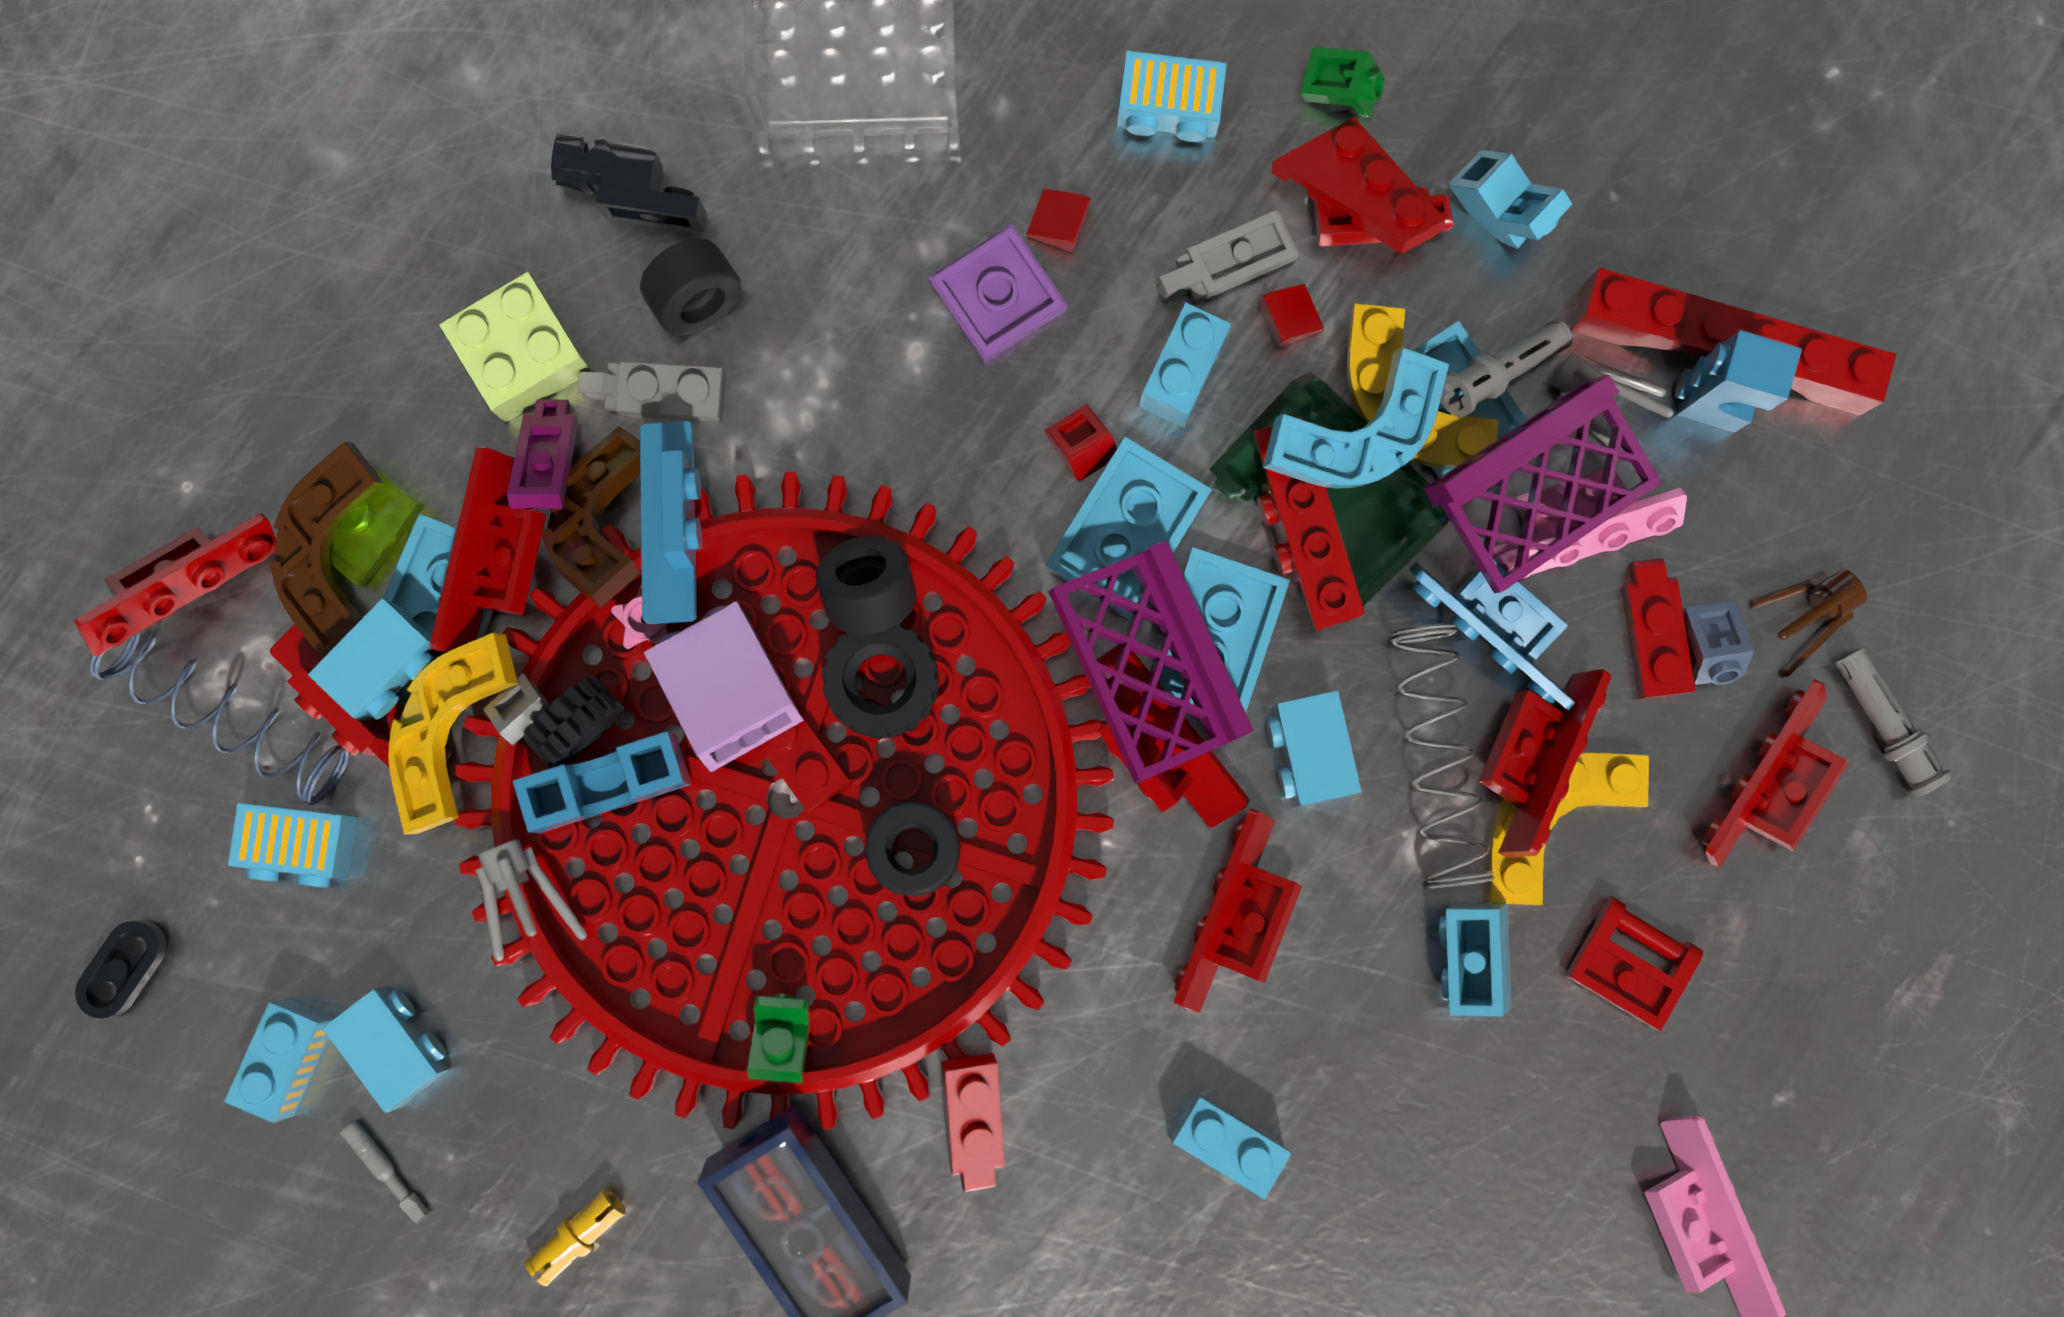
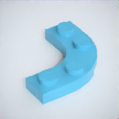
M1406 348L1395 351L1382 402L1375 417L1362 429L1351 433L1329 430L1286 414L1275 417L1263 468L1329 488L1358 487L1390 475L1401 466L1406 465L1427 440L1437 416L1449 364Z

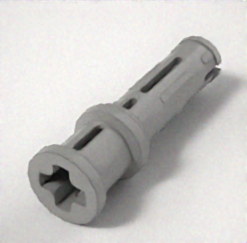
M1552 320L1545 327L1516 341L1495 355H1478L1469 362L1468 368L1459 373H1447L1440 400L1442 405L1453 416L1465 417L1475 410L1477 403L1486 398L1490 400L1498 398L1506 391L1511 380L1535 368L1556 353L1569 348L1573 341L1569 327L1561 320ZM1529 349H1533L1534 352L1522 360L1519 359V355ZM1510 362L1511 366L1506 368L1504 366L1505 363ZM1486 374L1490 375L1488 380L1484 377ZM1461 389L1463 394L1456 397L1455 392Z
M1864 646L1834 662V665L1838 668L1843 678L1846 679L1855 697L1886 744L1883 748L1885 751L1883 755L1886 760L1895 762L1909 784L1910 789L1907 793L1911 799L1921 797L1943 786L1955 777L1951 770L1943 769L1927 744L1930 740L1928 733L1923 732L1921 728L1916 730Z

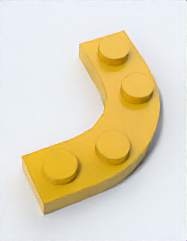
M1355 303L1351 309L1347 352V380L1354 406L1360 418L1363 417L1367 424L1375 417L1382 402L1393 354L1402 348L1405 320L1404 308ZM1438 411L1427 440L1410 461L1428 467L1452 470L1497 440L1499 420L1470 416L1456 417Z
M491 633L439 656L429 663L407 688L411 695L405 705L401 719L393 720L388 755L392 787L404 834H419L459 818L446 767L445 746L449 730L460 712L474 702L518 684L506 634Z
M1582 753L1568 781V793L1559 803L1551 822L1550 831L1560 817L1576 807L1588 805L1648 807L1649 755ZM1504 799L1495 815L1489 836L1488 846L1490 850L1488 852L1487 870L1494 872L1493 876L1495 879L1487 882L1486 903L1543 905V870L1546 844L1536 856L1506 858L1498 853L1517 809V806Z

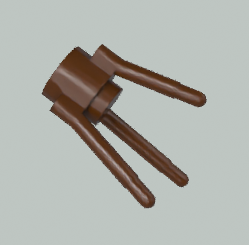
M1841 569L1830 577L1821 571L1806 581L1768 593L1751 601L1753 608H1760L1809 591L1814 592L1809 597L1812 609L1780 630L1777 634L1780 640H1786L1820 617L1824 620H1830L1782 668L1781 674L1784 677L1790 676L1839 627L1854 618L1852 611L1867 601V593L1862 582L1851 571Z

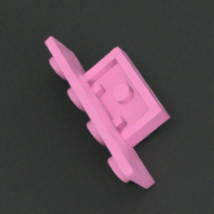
M1604 469L1582 475L1580 478L1601 483ZM1615 471L1613 486L1626 489ZM1560 482L1542 488L1539 505L1561 510L1566 483ZM1578 486L1572 513L1585 517L1594 514L1599 491ZM1677 488L1632 503L1519 581L1535 573L1557 566H1569L1579 559L1604 551H1615L1629 543L1653 535H1665L1673 531L1675 528L1683 525L1687 495L1682 488ZM1529 493L1517 496V499L1528 502ZM1611 495L1609 503L1619 496ZM1517 508L1518 513L1524 521L1526 510ZM1537 513L1532 541L1546 545L1554 541L1559 518ZM1570 522L1569 530L1579 523ZM1509 543L1496 546L1492 559L1508 572L1515 566L1518 546ZM1530 549L1528 558L1538 551Z
M1690 1115L1664 1120L1661 1122V1128L1679 1168V1172L1645 1191L1644 1194L1685 1292L1701 1293L1725 1278L1741 1317H1784L1786 1311L1778 1295L1777 1287L1770 1276L1756 1243L1755 1235L1748 1224L1735 1193V1188L1729 1179L1715 1146L1713 1136L1703 1116Z

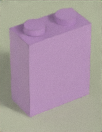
M737 601L728 606H719L711 609L702 617L700 622L683 631H674L664 635L657 641L654 647L644 652L696 755L710 772L804 721L751 622Z

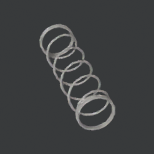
M1436 623L1393 631L1389 635L1392 637L1390 641L1393 645L1401 649L1454 655L1449 659L1407 676L1398 685L1397 689L1401 693L1422 699L1463 703L1412 726L1405 734V737L1410 742L1416 744L1470 751L1462 757L1430 769L1416 777L1412 783L1416 789L1424 792L1469 797L1478 800L1463 809L1433 820L1421 828L1419 833L1428 839L1470 844L1485 848L1483 852L1430 875L1427 879L1429 883L1427 887L1430 889L1483 883L1495 879L1492 870L1440 876L1481 859L1487 855L1490 847L1476 840L1431 835L1424 832L1430 827L1473 810L1483 801L1477 794L1429 788L1417 784L1423 778L1461 763L1472 757L1475 753L1473 748L1466 745L1426 741L1410 737L1413 731L1464 709L1468 704L1463 698L1421 694L1402 688L1408 681L1456 661L1461 654L1454 650L1416 647L1401 643L1419 642L1451 636L1457 632L1454 629L1456 626L1453 623Z

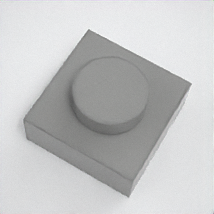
M524 673L517 678V685L505 689L484 708L498 733L512 746L529 730L528 727L531 723L539 719L538 715L543 710L551 707L538 687Z

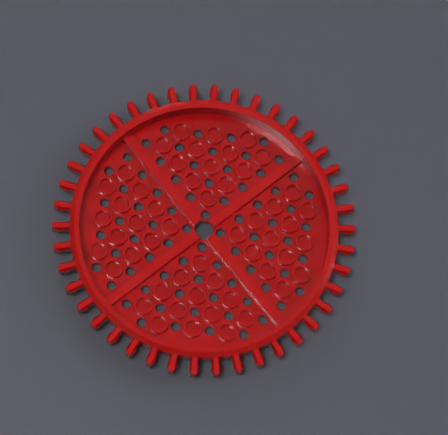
M785 472L781 483L783 496L781 508L757 509V491L748 475L744 474L737 475L734 491L738 500V512L714 517L711 498L701 487V497L695 500V516L700 520L702 531V547L696 550L697 618L690 622L667 623L666 626L667 633L683 631L700 622L702 617L711 609L738 602L751 622L797 709L851 780L849 785L813 812L808 813L804 808L797 817L781 818L772 811L768 802L769 792L776 782L782 780V777L779 773L774 776H768L764 772L763 764L767 757L759 746L710 772L696 755L652 668L651 674L646 680L640 681L635 678V667L642 662L649 664L644 652L656 644L645 640L630 649L623 646L625 626L612 614L611 609L617 605L627 604L636 597L642 585L641 547L633 551L626 535L612 524H608L601 529L604 539L629 557L640 574L601 608L582 593L565 607L554 594L535 587L529 595L539 610L549 614L555 622L540 642L534 640L527 632L520 629L506 627L502 634H506L507 642L511 648L529 655L530 659L521 675L524 673L538 687L550 706H552L551 703L556 698L560 699L566 690L570 687L574 688L580 680L587 679L590 675H596L624 705L625 708L621 712L631 711L634 714L635 721L632 727L621 729L617 718L614 720L615 723L605 730L597 741L592 742L586 751L580 752L576 759L570 763L567 762L566 765H574L603 757L617 751V747L667 732L673 726H679L684 733L679 745L692 785L602 813L600 824L594 828H590L584 819L543 833H531L527 830L513 781L550 768L523 740L524 737L512 746L498 733L489 717L484 715L466 716L463 727L478 736L496 737L498 739L495 760L492 765H484L474 761L456 765L455 776L473 783L491 782V808L487 810L469 808L458 813L459 818L454 820V825L472 830L492 826L494 848L515 839H519L523 851L532 847L539 866L587 932V937L584 940H579L532 875L526 870L529 880L519 885L536 927V934L531 937L528 936L518 917L508 889L504 890L505 895L496 899L499 918L512 912L522 936L514 942L503 945L504 958L501 961H496L493 955L491 959L495 966L514 964L532 952L538 965L544 972L540 979L525 987L517 998L518 1002L523 1008L541 1003L557 988L560 994L573 1007L554 1026L549 1036L553 1042L559 1044L574 1037L586 1021L606 1035L604 1042L592 1054L587 1070L594 1075H598L612 1066L621 1048L643 1059L640 1070L632 1079L629 1096L636 1100L644 1098L654 1088L660 1069L683 1077L682 1088L675 1099V1116L687 1118L698 1105L702 1084L726 1089L727 1096L722 1109L723 1128L735 1129L744 1115L746 1092L771 1095L769 1119L790 1108L791 1094L815 1093L818 1103L817 1117L823 1130L833 1129L837 1125L839 1109L835 1100V1089L846 1088L856 1084L862 1090L864 1108L873 1120L883 1117L885 1113V1097L880 1090L878 1078L900 1069L904 1073L909 1091L919 1102L929 1098V1079L922 1071L919 1060L938 1048L945 1053L948 1060L970 1057L960 1046L956 1037L974 1022L983 1027L990 1040L1004 1047L1011 1040L1010 1033L1006 1024L991 1012L990 1007L1007 990L1016 995L1024 1006L1039 1010L1045 1001L1036 987L1026 983L1019 976L1023 967L1032 955H1038L1052 967L1067 970L1072 962V959L1063 948L1051 945L1042 938L1051 922L1052 916H1061L1074 925H1090L1093 915L1083 905L1066 902L1060 897L1067 874L1074 873L1092 880L1105 878L1107 870L1106 866L1095 859H1080L1072 855L1075 831L1088 830L1102 833L1112 830L1114 818L1101 812L1092 814L1078 812L1077 787L1083 785L1103 786L1114 780L1113 769L1100 765L1087 769L1076 768L1072 744L1079 741L1096 740L1101 737L1098 730L1105 721L1090 719L1077 725H1068L1062 702L1071 697L1084 695L1091 689V686L1085 674L1074 675L1070 679L1054 684L1045 662L1053 656L1064 653L1070 647L1071 641L1066 631L1054 633L1046 641L1034 645L1022 627L1023 623L1041 612L1047 602V598L1041 591L1026 596L1014 609L1008 610L994 592L1010 578L1014 569V562L1008 556L996 561L988 573L981 579H978L974 574L961 566L963 560L974 550L978 537L977 531L970 526L966 527L956 536L953 545L946 553L925 543L927 535L935 526L937 514L936 507L927 502L916 513L913 525L908 533L885 525L887 516L893 507V493L891 488L883 485L879 487L872 498V506L867 518L843 513L848 497L847 483L844 476L833 475L827 487V504L824 510L800 508L803 489L796 472ZM863 536L884 537L896 542L907 554L915 583L917 599L911 613L900 624L903 628L911 629L918 634L919 638L929 647L939 673L938 697L936 703H933L928 717L923 719L917 725L918 727L911 732H904L895 738L883 737L875 739L866 735H860L844 725L847 731L845 738L840 742H832L828 737L830 726L836 723H843L833 714L827 699L824 697L822 669L826 666L828 660L826 656L830 648L833 650L838 643L836 640L843 633L845 635L848 633L837 629L830 620L824 629L812 627V616L820 611L825 612L817 588L816 571L821 559L833 547L849 539ZM788 548L795 550L797 558L792 565L784 566L779 563L778 558L781 551ZM722 581L730 582L732 585L730 596L724 599L717 598L714 593L716 585ZM930 594H937L943 600L941 608L934 612L926 610L923 606L925 597ZM771 596L778 597L781 602L779 611L774 614L765 613L763 611L765 599ZM641 617L642 623L647 624V623H645V621H644L643 618ZM592 647H599L602 650V659L596 665H589L586 661V653ZM875 655L866 659L856 673L863 682L861 689L858 691L859 695L866 702L876 706L892 704L893 695L899 690H905L907 685V675L903 665L897 659L888 655ZM963 657H969L976 663L974 672L967 676L960 674L956 670L957 662ZM810 660L813 663L814 669L809 677L800 678L796 675L795 667L799 661ZM952 705L960 710V718L956 723L946 724L942 721L941 711L944 707ZM1003 721L1009 726L1007 737L997 740L990 735L989 728L993 722ZM882 739H891L896 746L894 754L888 758L880 757L876 751L877 744ZM932 754L941 755L945 761L944 768L938 773H930L925 768V761ZM982 769L989 770L994 777L992 785L986 789H981L974 784V775ZM1029 785H1037L1043 792V797L1037 804H1029L1023 799V790ZM869 787L877 789L880 795L878 803L872 807H866L861 802V793ZM705 790H711L716 795L715 805L708 810L701 808L698 801L700 794ZM909 800L929 803L944 812L957 829L961 844L957 869L962 873V882L954 888L944 884L935 892L920 896L895 894L880 885L870 872L864 849L858 856H850L845 851V843L850 837L857 836L863 841L865 848L867 831L876 816L893 804ZM759 805L765 811V819L759 825H752L748 821L747 813L751 807ZM971 818L977 822L978 832L975 836L964 838L959 834L958 826L963 819ZM803 821L811 822L815 829L813 837L807 841L800 840L796 835V828ZM644 823L650 828L651 836L647 842L640 844L635 840L633 833L639 824ZM909 828L897 835L893 842L892 851L894 858L900 852L909 853L913 859L911 870H915L929 863L933 856L934 846L928 833L922 829ZM1021 834L1026 838L1027 848L1024 852L1015 854L1008 849L1007 841L1011 835ZM689 839L696 840L700 846L698 856L693 859L686 858L682 852L683 844ZM741 854L748 859L749 868L744 874L738 875L733 872L731 862L735 856ZM472 856L459 863L460 872L465 875L477 876L475 870L482 868L478 856ZM576 857L582 859L585 864V871L579 877H573L568 870L570 861ZM787 870H792L798 875V884L793 890H785L780 884V877ZM623 873L630 874L634 879V887L628 893L621 892L617 886V880ZM998 883H1005L1011 888L1012 896L1006 903H998L992 898V889ZM835 886L844 887L848 894L847 901L841 906H835L829 900V892ZM674 888L680 890L684 897L682 905L676 909L669 907L666 902L667 893ZM885 901L894 903L897 908L895 919L889 922L883 921L878 915V908ZM483 902L471 911L474 921H487L485 904ZM721 904L730 906L733 912V917L727 924H721L715 918V910ZM933 917H940L946 922L947 929L941 937H933L927 931V923ZM769 920H776L782 926V934L776 940H771L764 934V926ZM606 923L614 924L618 931L616 939L611 943L604 941L601 937V928ZM982 933H990L996 939V947L989 953L981 952L976 946V939ZM820 935L828 937L832 944L830 952L825 956L818 955L813 949V942ZM656 938L664 940L667 945V952L662 958H655L650 953V944ZM874 951L880 956L881 965L876 971H868L863 967L862 957L866 952ZM704 954H710L716 959V969L711 974H705L699 968V959ZM924 967L930 972L931 980L927 986L918 987L912 982L911 973L915 968ZM753 970L762 971L766 977V984L760 990L753 989L748 984V975ZM805 985L813 988L816 996L814 1002L809 1005L810 1032L802 1083L749 1079L747 1068L755 1025V998L757 996L771 997L775 994H788L797 998V991L801 986ZM639 988L647 990L650 994V1003L646 1008L637 1007L633 1001V995ZM850 1002H860L864 1006L865 1015L862 1020L853 1021L848 1018L846 1007ZM688 1004L697 1006L700 1011V1018L695 1024H689L683 1019L682 1011ZM743 1020L749 1025L750 1032L746 1039L740 1040L733 1036L731 1027L735 1021Z

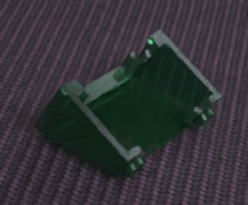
M1306 373L1294 379L1209 470L1217 477L1215 480L1217 488L1230 500L1237 502L1241 498L1247 502L1257 501V497L1263 495L1261 485L1267 483L1268 480L1253 435L1254 431L1274 425L1275 417L1282 414L1295 418L1302 417L1306 422L1329 430L1350 433L1362 429L1367 425V422L1360 418L1323 380L1312 373ZM1409 463L1401 466L1390 475L1369 484L1351 488L1326 487L1363 607L1450 521L1441 505L1433 506L1423 489L1429 483Z

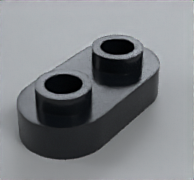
M128 921L112 930L76 984V1002L86 1015L93 1018H109L121 1015L130 1008L164 958L166 939L161 929L148 921ZM140 937L144 939L147 946L142 956H139L134 950V944ZM109 981L116 987V995L112 1000H109L104 994V988Z

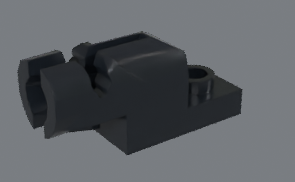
M556 135L551 159L552 180L556 181L555 185L566 186L595 196V191H597L595 203L605 218L699 232L704 231L706 211L699 197H694L695 194L692 191L680 187H666L664 192H660L663 165L657 153L640 145L606 141L604 138L595 140V146L589 149L588 144L584 143L583 136Z

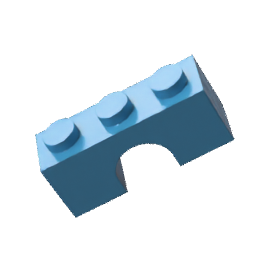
M1739 330L1722 344L1718 343L1705 357L1701 356L1690 369H1684L1675 391V397L1681 399L1677 415L1733 433L1737 432L1752 422L1755 407L1770 411L1788 399L1802 349Z
M667 731L617 747V751L597 759L574 765L564 764L514 780L513 784L528 832L543 833L692 785L677 735Z

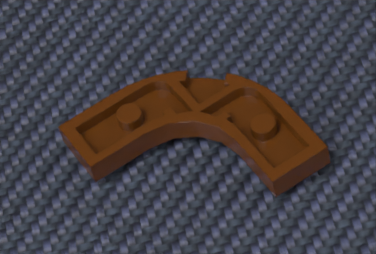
M620 426L570 468L563 509H550L551 514L547 530H542L546 551L559 572L572 586L600 608L640 574L629 557L601 537L600 522L606 507L620 491L641 474L640 440Z
M345 441L294 486L282 504L273 528L278 529L275 552L276 561H271V571L276 591L284 609L322 660L363 618L342 592L331 572L329 549L334 531L351 511L384 484L383 480L355 444Z

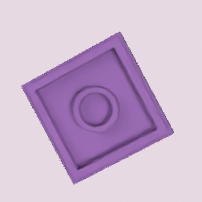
M1013 224L1008 225L928 277L929 284L984 364L1068 308L1067 303Z

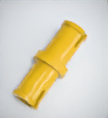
M603 1188L575 1217H566L557 1225L558 1232L535 1254L525 1260V1267L532 1277L539 1270L542 1273L536 1280L539 1284L548 1286L578 1255L585 1257L594 1249L593 1241L618 1218L626 1214L625 1206L619 1198H616L612 1203L609 1200L614 1196L612 1191Z

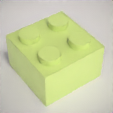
M529 272L524 273L439 324L489 408L505 423L535 407L537 400L548 399L578 381L579 372H592L542 288Z

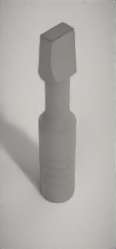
M355 1120L340 1132V1135L350 1145L356 1155L359 1156L377 1180L383 1181L400 1201L398 1206L415 1224L429 1213L416 1193H411L398 1178L392 1162L379 1149V1146L358 1120Z

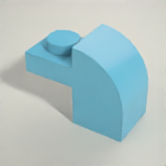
M1481 149L1448 184L1474 220L1494 238L1517 249L1527 238L1539 240L1542 236L1550 233L1557 226L1559 218L1572 205L1571 200L1563 189L1531 184L1511 153Z

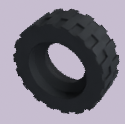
M898 624L885 632L868 636L845 635L843 633L836 640L838 643L833 650L830 648L826 656L828 659L826 666L822 669V678L824 680V687L822 689L829 708L844 725L860 735H866L871 738H895L904 732H911L918 727L917 725L923 719L928 717L931 713L930 709L933 703H936L938 697L939 673L929 647L919 638L918 634ZM875 655H888L897 659L903 665L907 675V685L902 696L894 703L885 706H876L866 702L859 695L855 684L856 673L860 665L866 659Z

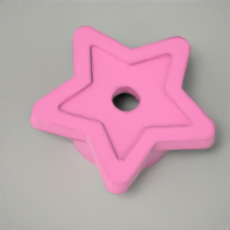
M642 585L633 600L627 604L614 606L611 609L612 614L625 626L623 646L627 649L645 640L656 644L661 637L668 634L667 623H642Z

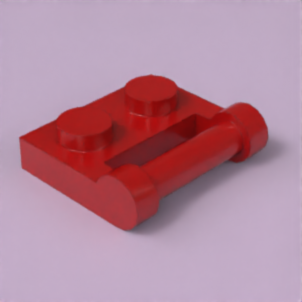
M1610 896L1600 908L1595 924L1565 976L1651 1028L1662 1031L1703 956V950L1689 941L1684 944L1627 911L1624 902L1614 896ZM1615 929L1621 930L1673 961L1669 974L1664 973L1609 940Z

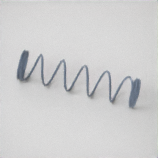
M140 632L129 638L121 655L103 672L99 673L98 669L104 653L99 656H91L89 670L96 679L116 678L130 670L128 681L130 695L137 703H154L172 693L170 704L171 717L177 727L183 729L196 727L215 716L212 737L217 751L222 753L238 751L257 739L254 751V765L259 776L269 778L280 775L300 761L296 776V791L300 800L307 802L308 805L319 803L332 791L348 764L349 752L340 745L330 748L311 770L301 792L300 781L310 750L321 736L320 732H316L304 751L291 763L274 773L263 772L258 763L259 750L267 728L279 713V707L274 708L270 712L263 726L247 741L235 748L226 749L221 747L217 742L216 736L218 721L223 707L227 705L236 693L238 683H234L228 688L219 706L203 719L193 724L179 722L174 710L176 697L180 686L195 669L197 659H191L186 664L176 684L162 695L149 700L138 698L133 689L134 673L137 664L153 647L156 641V634L149 635L144 640L133 662L124 669L122 668L129 661L138 645ZM340 754L337 764L327 781L311 796L322 772Z

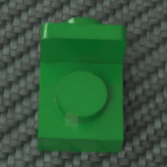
M1312 47L1300 94L1306 102L1352 106L1359 117L1370 118L1374 103L1378 102L1383 94L1384 74L1369 51Z
M775 994L771 997L757 996L754 1003L755 1025L747 1068L748 1078L802 1083L810 1032L809 1002L788 994Z

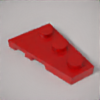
M1355 117L1273 160L1271 174L1284 182H1287L1289 178L1308 189V197L1324 206L1329 202L1351 216V223L1400 254L1409 251L1443 231L1446 219Z

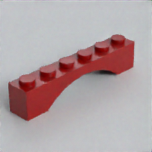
M1601 267L1583 284L1570 331L1617 345L1664 349L1704 357L1712 352L1718 343L1722 344L1739 330L1802 349L1791 389L1812 402L1859 416L1884 402L1896 354Z

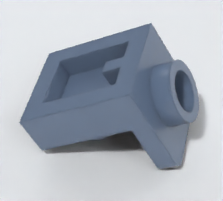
M1736 599L1685 607L1683 614L1686 632L1697 660L1693 670L1695 684L1713 683L1716 685H1726L1744 677L1755 650Z

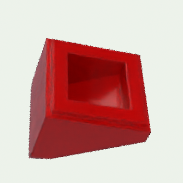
M1043 188L1026 236L1073 253L1090 209L1091 198L1082 194Z
M1305 284L1272 291L1261 296L1258 306L1277 349L1324 331V326Z
M1085 404L1045 429L1046 435L1078 481L1085 479L1107 465L1117 450L1112 434L1088 404Z

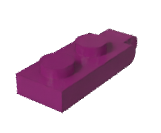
M538 399L534 414L523 415L507 490L510 509H563L578 429L577 415L570 414L568 399Z

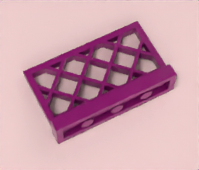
M1610 375L1583 382L1423 488L1433 506L1441 505L1494 594L1503 592L1662 484L1613 399V396L1618 394L1619 391ZM1601 413L1612 429L1608 447L1587 442L1590 422ZM1577 430L1575 439L1567 437ZM1556 443L1573 447L1568 474L1546 469L1550 447ZM1585 451L1606 456L1601 483L1580 478ZM1536 457L1535 466L1526 464ZM1618 459L1631 462L1641 479V482L1629 490L1613 486ZM1516 470L1533 474L1528 502L1505 496L1509 475ZM1544 477L1566 483L1561 510L1539 505ZM1496 484L1494 493L1486 492L1487 489ZM1578 486L1599 491L1595 513L1589 517L1572 513ZM1611 495L1619 496L1609 503ZM1475 497L1492 501L1487 530L1472 526L1461 508ZM1503 505L1526 510L1520 538L1498 533ZM1537 513L1559 518L1555 540L1548 545L1532 541ZM1570 522L1579 523L1569 530ZM1478 536L1485 537L1484 545ZM1496 540L1518 546L1515 566L1504 575H1501L1492 560ZM1530 549L1538 551L1528 558Z
M1167 540L1150 546L1139 554L1055 586L1048 591L1135 784L1254 732ZM1132 569L1142 588L1137 603L1113 593L1118 575ZM1107 579L1104 588L1096 585V583ZM1082 590L1100 598L1093 621L1075 614L1067 595ZM1147 601L1151 609L1146 607ZM1108 603L1133 613L1126 636L1101 625ZM1141 618L1158 624L1163 634L1159 651L1134 640ZM1083 629L1088 631L1087 638L1083 632ZM1097 636L1122 646L1114 669L1097 662L1092 651ZM1130 650L1155 661L1147 684L1123 674ZM1169 650L1172 656L1167 655ZM1164 665L1179 671L1185 685L1180 698L1156 688ZM1104 677L1110 679L1109 685H1107ZM1119 684L1144 694L1136 718L1119 711L1114 700ZM1152 698L1176 708L1169 732L1145 722ZM1190 698H1192L1194 704L1189 703ZM1185 713L1202 720L1210 740L1197 745L1178 736ZM1126 725L1132 727L1131 733H1129ZM1141 732L1165 742L1159 762L1146 768L1136 749ZM1174 746L1182 750H1185L1174 756H1171Z

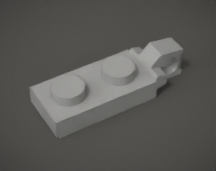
M1275 210L1187 248L1186 253L1175 261L1178 269L1160 276L1157 288L1165 303L1185 296L1188 293L1191 294L1194 302L1204 297L1208 299L1297 260L1299 253L1279 211Z
M635 362L608 363L607 373L579 372L578 393H581L584 399L605 400V409L617 411L620 416L718 422L721 418L724 371L722 368Z

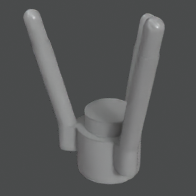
M1574 350L1551 383L1553 387L1561 391L1556 399L1558 400L1585 381L1610 375L1619 391L1617 395L1666 418L1673 415V410L1670 407L1630 387L1659 397L1665 395V388L1599 363L1586 354L1582 356ZM1595 418L1592 419L1589 429L1608 447L1610 434Z
M515 839L478 854L482 868L475 871L482 886L490 941L496 961H501L504 958L494 883L498 892L508 889L525 933L530 937L536 934V927L519 885L529 880L526 870L532 875L579 940L586 939L587 932L539 866L532 847L523 851L519 839Z

